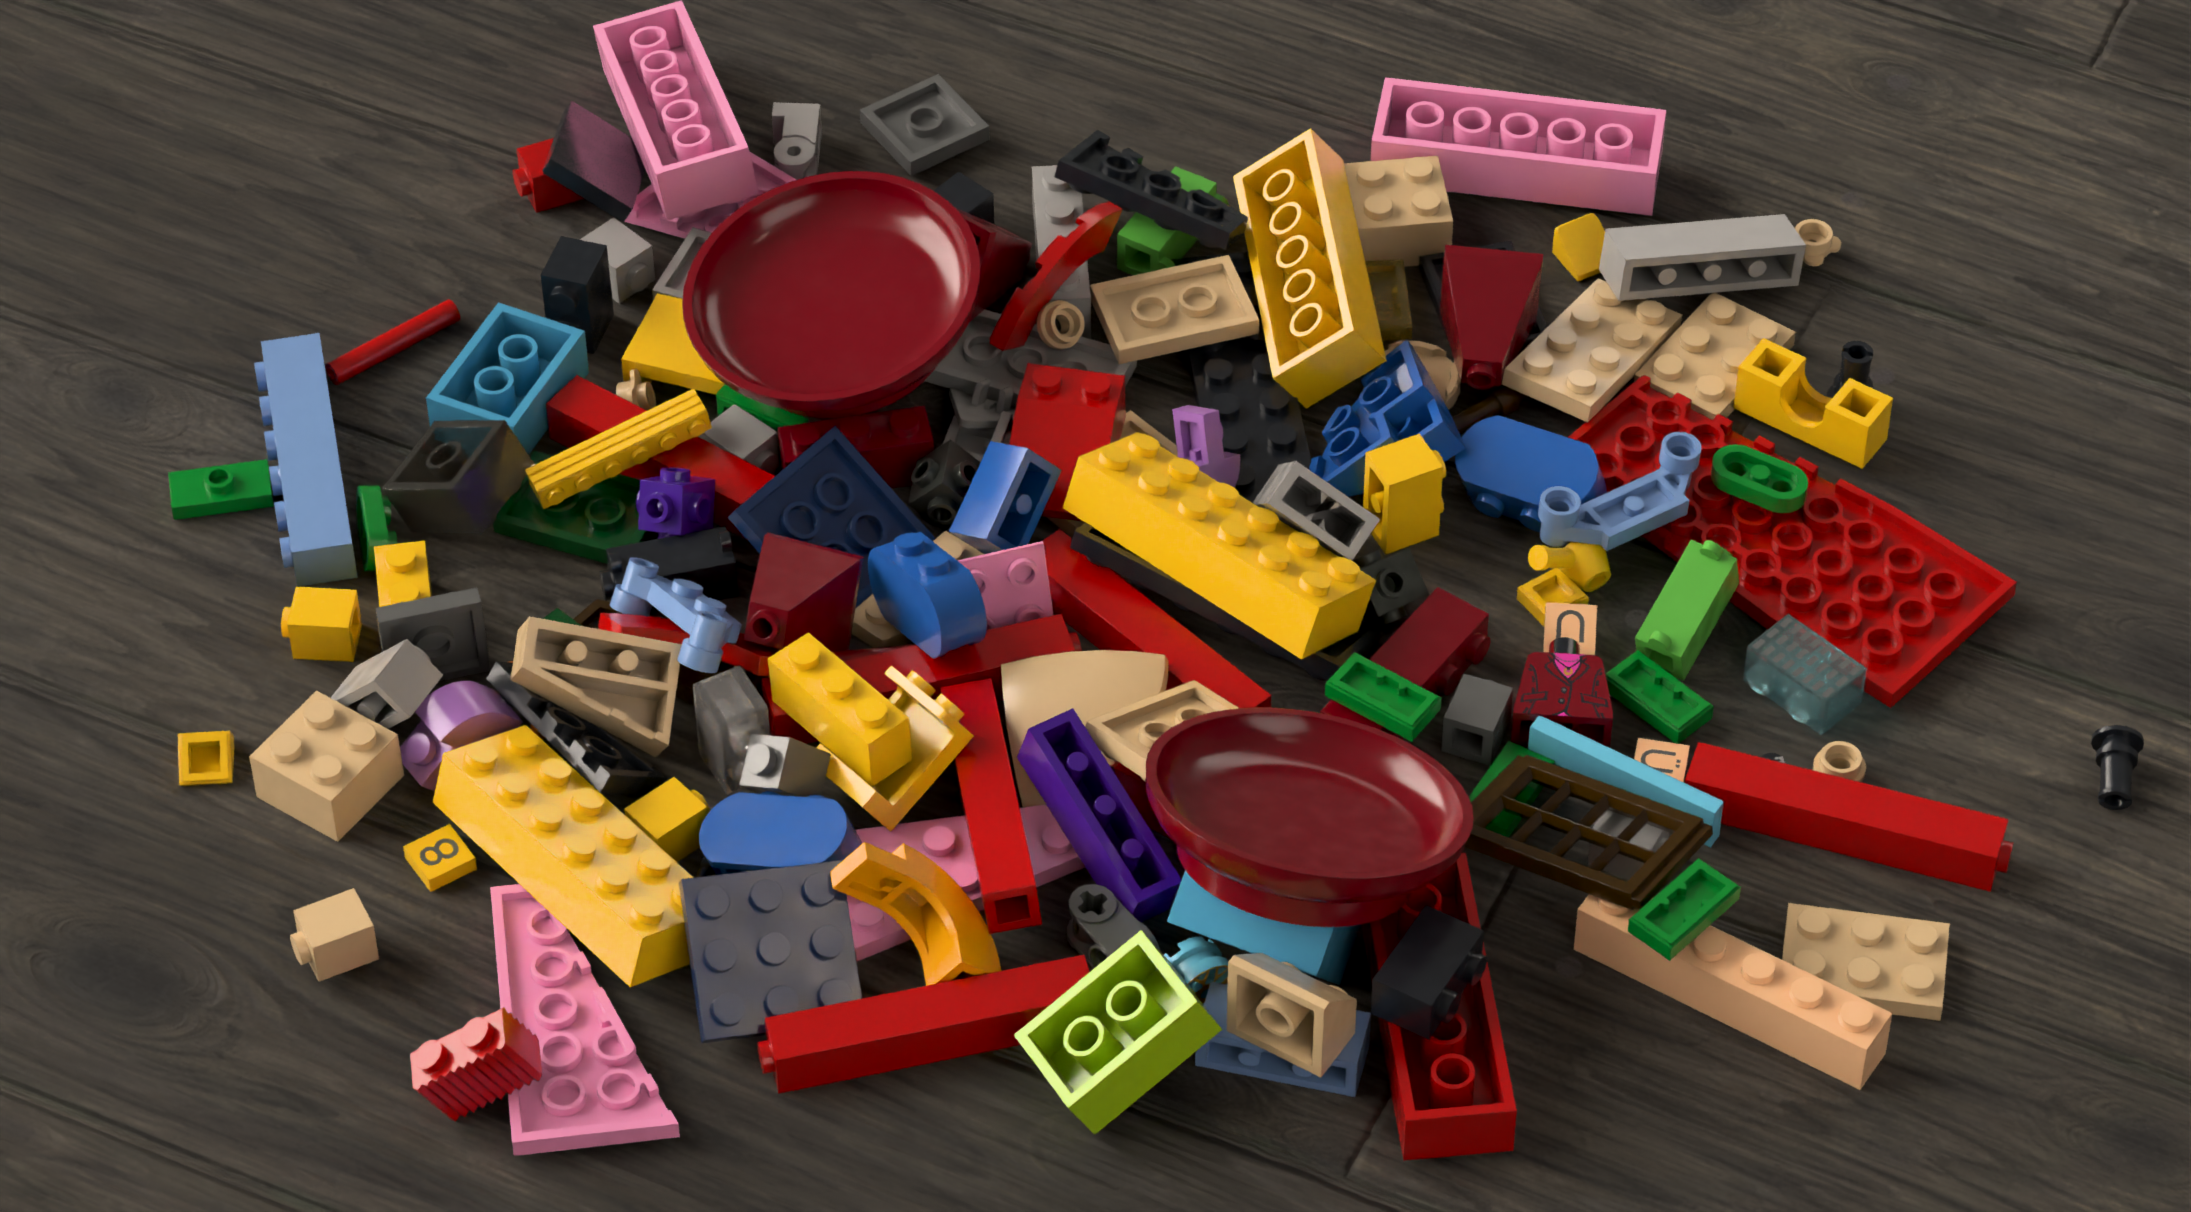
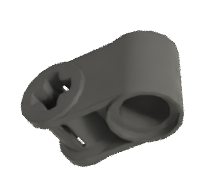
M1086 884L1072 892L1068 904L1072 919L1067 926V941L1080 955H1085L1086 961L1093 969L1140 930L1160 950L1158 942L1148 927L1138 921L1120 903L1112 891L1106 887L1097 884Z

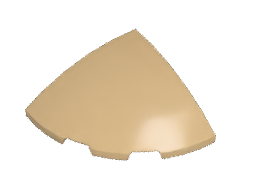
M1093 650L1035 656L1001 664L1007 731L1023 808L1046 805L1017 759L1028 729L1072 708L1084 726H1086V721L1166 691L1169 661L1165 655L1137 651ZM1103 754L1110 767L1115 768L1119 764V762L1111 760Z

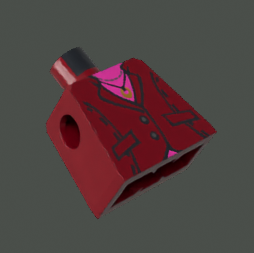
M1568 637L1553 640L1549 645V652H1533L1529 654L1514 704L1511 742L1528 748L1530 726L1538 716H1543L1610 748L1613 710L1603 660L1597 655L1580 654L1579 643Z

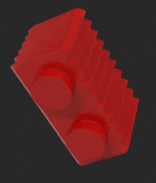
M505 1007L483 1018H473L463 1028L438 1040H429L423 1043L418 1050L410 1053L413 1089L455 1122L459 1116L465 1117L469 1111L474 1113L477 1107L484 1108L487 1102L493 1104L496 1098L502 1100L505 1093L511 1095L514 1089L520 1091L524 1084L530 1086L533 1080L539 1081L542 1077L540 1045L536 1034L532 1035L530 1029L526 1030L524 1024H520L517 1018L514 1019L511 1012L507 1013Z

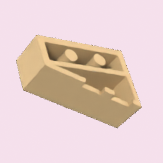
M529 616L517 632L510 680L642 751L657 757L669 746L680 668L677 658L682 644Z

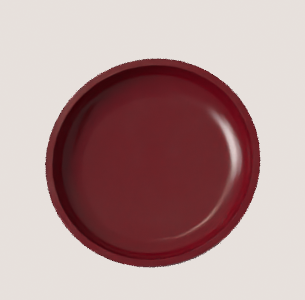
M870 171L830 172L801 178L773 188L744 204L727 217L703 243L691 264L683 289L682 309L686 331L693 347L707 368L720 381L745 397L768 406L807 417L843 418L865 414L888 406L916 389L932 374L938 364L949 354L961 338L972 318L978 300L980 288L979 250L975 237L960 212L948 200L920 183L895 175Z
M1238 708L1215 711L1193 717L1171 727L1153 743L1145 763L1146 793L1149 803L1163 830L1177 844L1179 860L1189 876L1218 899L1245 912L1279 922L1313 927H1344L1365 924L1389 916L1407 902L1412 892L1435 881L1456 862L1462 854L1473 829L1474 815L1469 796L1459 781L1442 764L1427 753L1394 735L1337 716L1285 708Z

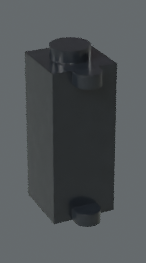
M726 526L607 548L608 569L599 571L605 601L611 600L615 586L622 584L629 559L632 557L641 558L658 565V576L674 581V579H684L699 584L703 587L702 593L708 598L723 600L738 597L736 561L732 550L730 533L726 530ZM652 606L650 613L660 612Z

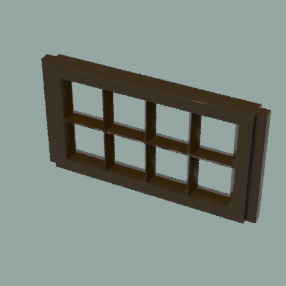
M1526 754L1524 757L1518 755L1471 802L1474 815L1473 829L1465 847L1634 910L1635 908L1641 909L1662 889L1713 835V828L1711 825L1703 823V818ZM1531 782L1556 791L1539 809L1515 800ZM1569 796L1595 805L1578 823L1553 814ZM1608 810L1634 819L1617 837L1591 828ZM1503 811L1527 819L1525 824L1511 838L1486 829ZM1647 824L1672 833L1669 839L1656 852L1630 843ZM1541 825L1566 834L1550 852L1524 843ZM1579 839L1605 848L1588 867L1562 858ZM1618 854L1645 863L1627 882L1601 872Z

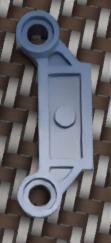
M1673 432L1666 435L1661 443L1659 455L1661 466L1658 470L1581 504L1578 494L1572 489L1562 486L1546 489L1541 494L1538 517L1542 522L1540 539L1543 543L1552 547H1561L1568 542L1601 545L1608 551L1687 515L1690 500L1685 495L1690 486L1692 472L1699 465L1702 450L1700 441L1692 434L1686 432Z
M630 558L622 584L615 586L610 607L622 614L649 616L652 606H654L690 635V638L683 639L677 661L693 670L717 673L723 655L721 648L727 642L736 644L742 624L725 611L726 605L724 603L706 597L702 593L703 587L699 584L684 579L668 580L657 575L658 565L641 558Z

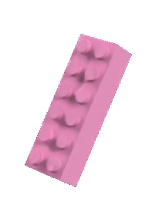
M682 0L594 25L593 29L604 73L666 219L689 217L701 210L722 204L737 203L743 198L759 194L749 147Z
M1385 77L1372 136L1371 161L1438 156L1447 192L1652 216L1663 151L1666 110Z

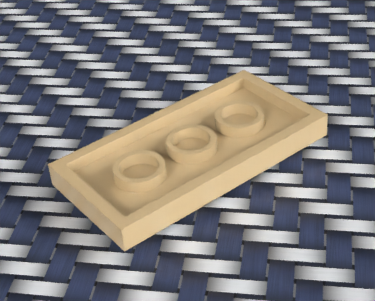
M1598 278L1504 369L1502 385L1585 422H1589L1681 326L1683 315L1653 300L1635 299L1618 301L1608 283Z

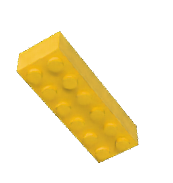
M1311 128L1233 176L1240 212L1249 217L1244 234L1272 377L1293 397H1297L1298 402L1306 409L1387 361L1344 162Z
M1136 432L1078 457L1063 509L1298 658L1304 659L1359 631L1376 579L1361 571L1359 566L1352 560L1338 557L1319 545L1315 537L1307 533L1298 532L1279 520V517L1273 511L1258 507L1240 496L1233 486L1218 482L1199 470V467L1194 462L1179 458L1161 447L1158 440L1154 437Z
M527 725L443 753L433 803L629 987L636 986L690 964L679 882L681 879L693 877Z

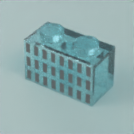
M1787 614L1747 646L1743 680L1755 692L1765 695L1789 712L1796 721L1806 724L1818 734L1823 735L1862 703L1867 668L1790 614Z

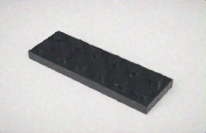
M1084 523L1075 530L1070 544L1071 549L1085 555L1091 563L1108 567L1128 577L1134 585L1143 589H1151L1172 600L1178 608L1188 612H1196L1217 623L1221 630L1230 634L1240 635L1260 645L1267 654L1285 658L1306 669L1309 675L1319 680L1328 681L1354 652L1363 657L1369 655L1378 646L1383 632L1382 629L1362 620L1358 632L1304 659H1300L1089 524Z

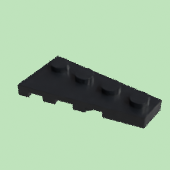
M1096 130L1058 160L1054 177L1069 183L1073 190L1084 194H1095L1121 207L1123 211L1137 212L1154 219V222L1164 229L1179 230L1194 236L1199 243L1206 247L1226 250L1245 232L1249 217L1200 189L1187 192L1181 188L1180 177L1166 169L1159 172L1149 170L1142 165L1144 156L1132 149L1126 148L1120 153L1108 146L1110 137L1099 130Z
M495 662L486 679L501 693L500 696L506 703L516 708L600 793H617L632 798L635 794L646 795L667 781L668 777L618 737L511 681L513 663Z

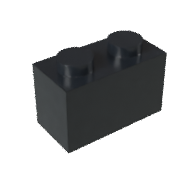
M561 236L541 273L545 318L584 330L587 353L594 354L614 316L607 245Z
M1425 905L1373 978L1371 1014L1430 1040L1441 1022L1446 1024L1451 1022L1460 1005L1461 994L1467 985L1475 986L1483 975L1487 964V956L1482 954L1484 931Z

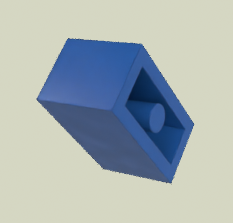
M990 441L949 532L985 554L1028 545L1062 470L1029 448Z

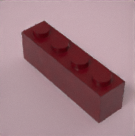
M1437 587L1369 660L1440 697L1443 694L1448 696L1455 690L1461 675L1472 663L1475 665L1479 664L1488 652L1491 643L1490 637L1487 636L1489 613ZM1332 699L1320 711L1322 714L1337 716L1374 727L1403 740V737Z

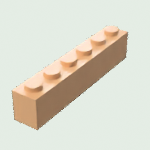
M1589 894L1577 910L1575 951L1856 1089L1861 1090L1886 1054L1892 1019L1891 1012L1710 925L1669 961L1628 932L1629 919L1640 909L1630 910Z

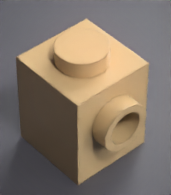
M354 888L293 910L297 933L291 934L290 940L294 953L300 965L310 964L318 982L379 960L374 925Z

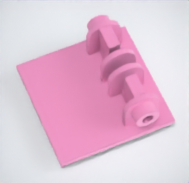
M1043 541L957 560L970 570L979 587L986 611L987 630L1054 615Z

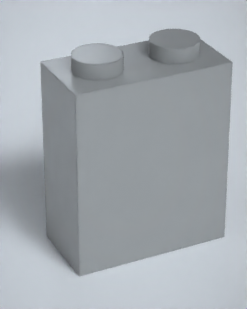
M1297 461L1279 464L1253 502L1258 507L1273 511L1277 514L1279 520L1298 532L1307 533L1315 537L1319 545L1338 557L1349 560L1354 559L1380 520Z

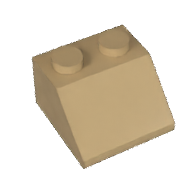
M1263 953L1233 955L1228 962L1227 1031L1321 1078L1355 1034L1357 999L1349 996L1344 990L1335 985H1327L1302 973L1294 965L1288 962H1280Z

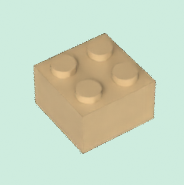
M1438 156L1344 163L1367 270L1419 265V256L1445 252V245H1452L1453 218Z
M315 691L249 756L257 798L337 842L404 776L398 734L318 691Z

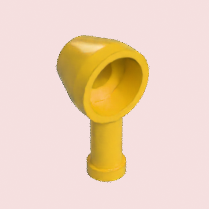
M1570 542L1564 548H1549L1546 545H1535L1528 554L1529 565L1534 570L1559 568L1585 592L1599 589L1611 577L1607 553L1601 545Z

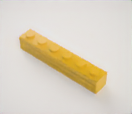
M691 389L525 469V472L543 509L561 503L564 499L581 491L590 489L597 483L615 477L628 468L642 464L657 454L671 450L686 440L702 435L705 431L711 429L712 425L704 404L695 389Z

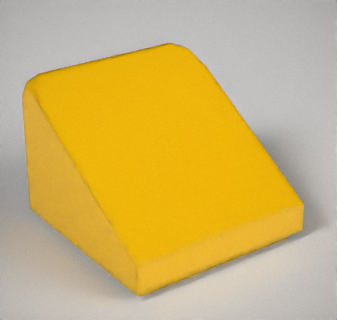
M1590 213L1561 224L1554 230L1552 253L1577 282L1601 273L1599 265L1605 230L1598 217L1594 213Z
M231 731L178 733L179 785L233 783L234 735Z

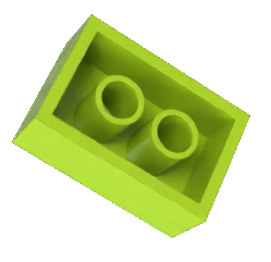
M1140 930L1015 1033L1014 1036L1065 1105L1095 1135L1223 1029L1164 954Z

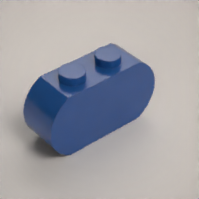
M1499 415L1483 419L1470 427L1462 436L1466 449L1455 455L1456 468L1467 496L1480 512L1491 517L1498 518L1504 515L1519 520L1525 527L1536 532H1540L1542 522L1538 517L1541 494L1546 489L1554 486L1572 489L1580 497L1581 504L1607 493L1606 483L1598 460L1589 444Z
M922 532L901 534L894 541L875 547L870 551L868 556V575L874 598L883 617L931 658L941 657L948 651L967 644L970 646L979 643L985 638L987 631L986 611L979 587L972 573Z
M765 791L761 794L738 792L728 796L711 809L705 817L699 832L700 848L716 875L838 860L842 862L862 844L844 809L836 800L821 795H810L808 797L784 796L770 791Z

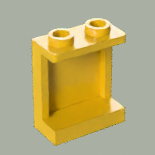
M657 293L621 358L623 381H629L630 370L637 369L642 383L650 382L651 384L652 380L716 395L725 384L707 368L691 343L683 319V299Z
M892 666L884 674L897 685V690L888 700L909 717L913 760L871 787L821 743L817 746L818 749L831 754L826 777L890 832L974 737L958 722L964 716V713L943 694H940L934 701L930 697L936 690L921 676L912 670L905 677Z

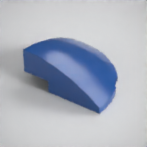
M1405 340L1387 354L1386 362L1369 371L1361 379L1364 389L1351 407L1349 405L1337 407L1322 431V435L1327 442L1322 457L1311 458L1309 470L1348 497L1364 493L1365 453L1416 434L1422 436L1431 450H1437L1444 462L1466 449L1444 400L1408 340Z

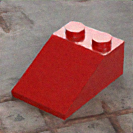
M1027 363L1017 398L1009 445L1029 448L1062 470L1041 516L1082 521L1063 509L1065 498L1078 457L1115 442L1121 437L1126 418L1125 375Z

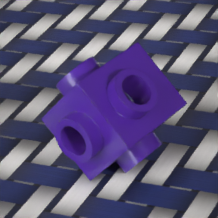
M661 468L660 476L640 479V490L636 499V508L639 513L638 530L658 532V539L713 529L715 479L690 476L691 470L685 468Z

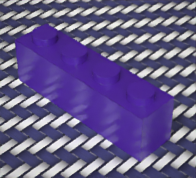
M1072 708L1029 728L1017 759L1095 883L1112 891L1120 903L1140 922L1170 909L1182 879L1075 710Z

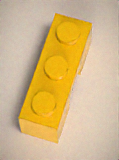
M1763 338L1738 367L1734 409L1863 469L1887 440L1893 398L1851 378L1846 381L1833 398L1826 397L1817 392L1808 382L1805 375L1806 357Z

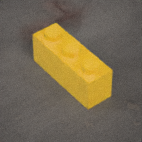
M809 632L768 658L772 701L871 787L913 760L909 717Z

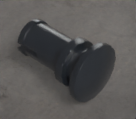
M1862 341L1846 343L1842 348L1840 373L1836 375L1833 385L1830 386L1827 392V397L1833 398L1849 378L1873 388V381L1869 376L1873 358L1872 347Z
M2105 726L2097 729L2091 738V745L2096 751V763L2100 767L2098 802L2104 808L2121 810L2128 808L2132 804V770L2137 766L2138 753L2143 750L2144 738L2140 732L2128 726Z

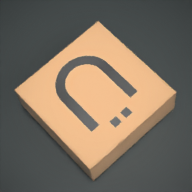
M1546 602L1543 652H1549V645L1553 640L1568 637L1579 643L1580 654L1595 655L1597 605Z
M1638 738L1634 760L1684 782L1690 745Z

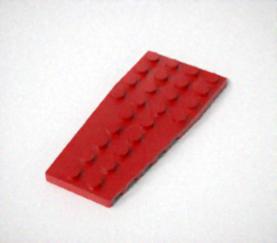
M1646 375L1639 377L1603 407L1589 422H1585L1568 436V438L1589 444L1593 449L1606 483L1607 493L1658 470L1661 466L1659 462L1661 443L1666 435L1673 432H1686L1695 436L1700 441L1702 450L1699 465L1692 472L1690 486L1685 495L1690 500L1687 515L1641 536L1677 563L1690 540L1701 544L1709 540L1726 549L1734 558H1737L1739 584L1729 600L1732 604L1767 630L1778 629L1779 632L1776 634L1778 637L1788 636L1789 639L1786 642L1792 644L1795 641L1799 644L1796 647L1797 649L1802 651L1805 648L1809 651L1806 655L1810 657L1815 655L1819 658L1817 662L1821 664L1825 662L1829 665L1828 669H1835L1839 672V676H1845L1849 679L1850 683L1890 708L2015 596L2017 584L2015 580L1895 506L1841 478L1834 485L1817 476L1819 466L1802 457H1799L1793 463L1774 453L1775 443L1759 435L1753 442L1732 431L1733 421L1717 414L1711 420L1692 410V400L1678 392L1670 398L1650 387L1651 378ZM1727 445H1744L1797 466L1808 478L1807 497L1804 505L1794 512L1776 513L1721 491L1711 480L1714 454L1720 448ZM1788 617L1793 620L1786 627L1779 625ZM1797 624L1803 627L1795 634L1790 632ZM1807 631L1812 633L1805 641L1799 638ZM1817 638L1822 640L1815 648L1809 645ZM1826 645L1832 647V649L1824 655H1822L1819 652ZM1837 651L1842 654L1834 662L1829 659ZM1847 658L1850 659L1852 662L1844 669L1838 666ZM1857 665L1860 666L1862 669L1854 676L1848 673Z

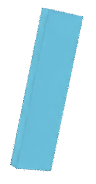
M1538 716L1530 726L1529 750L1554 760L1555 765L1703 818V823L1711 825L1713 828V835L1704 843V845L1710 848L1719 837L1724 803L1722 800L1543 716Z

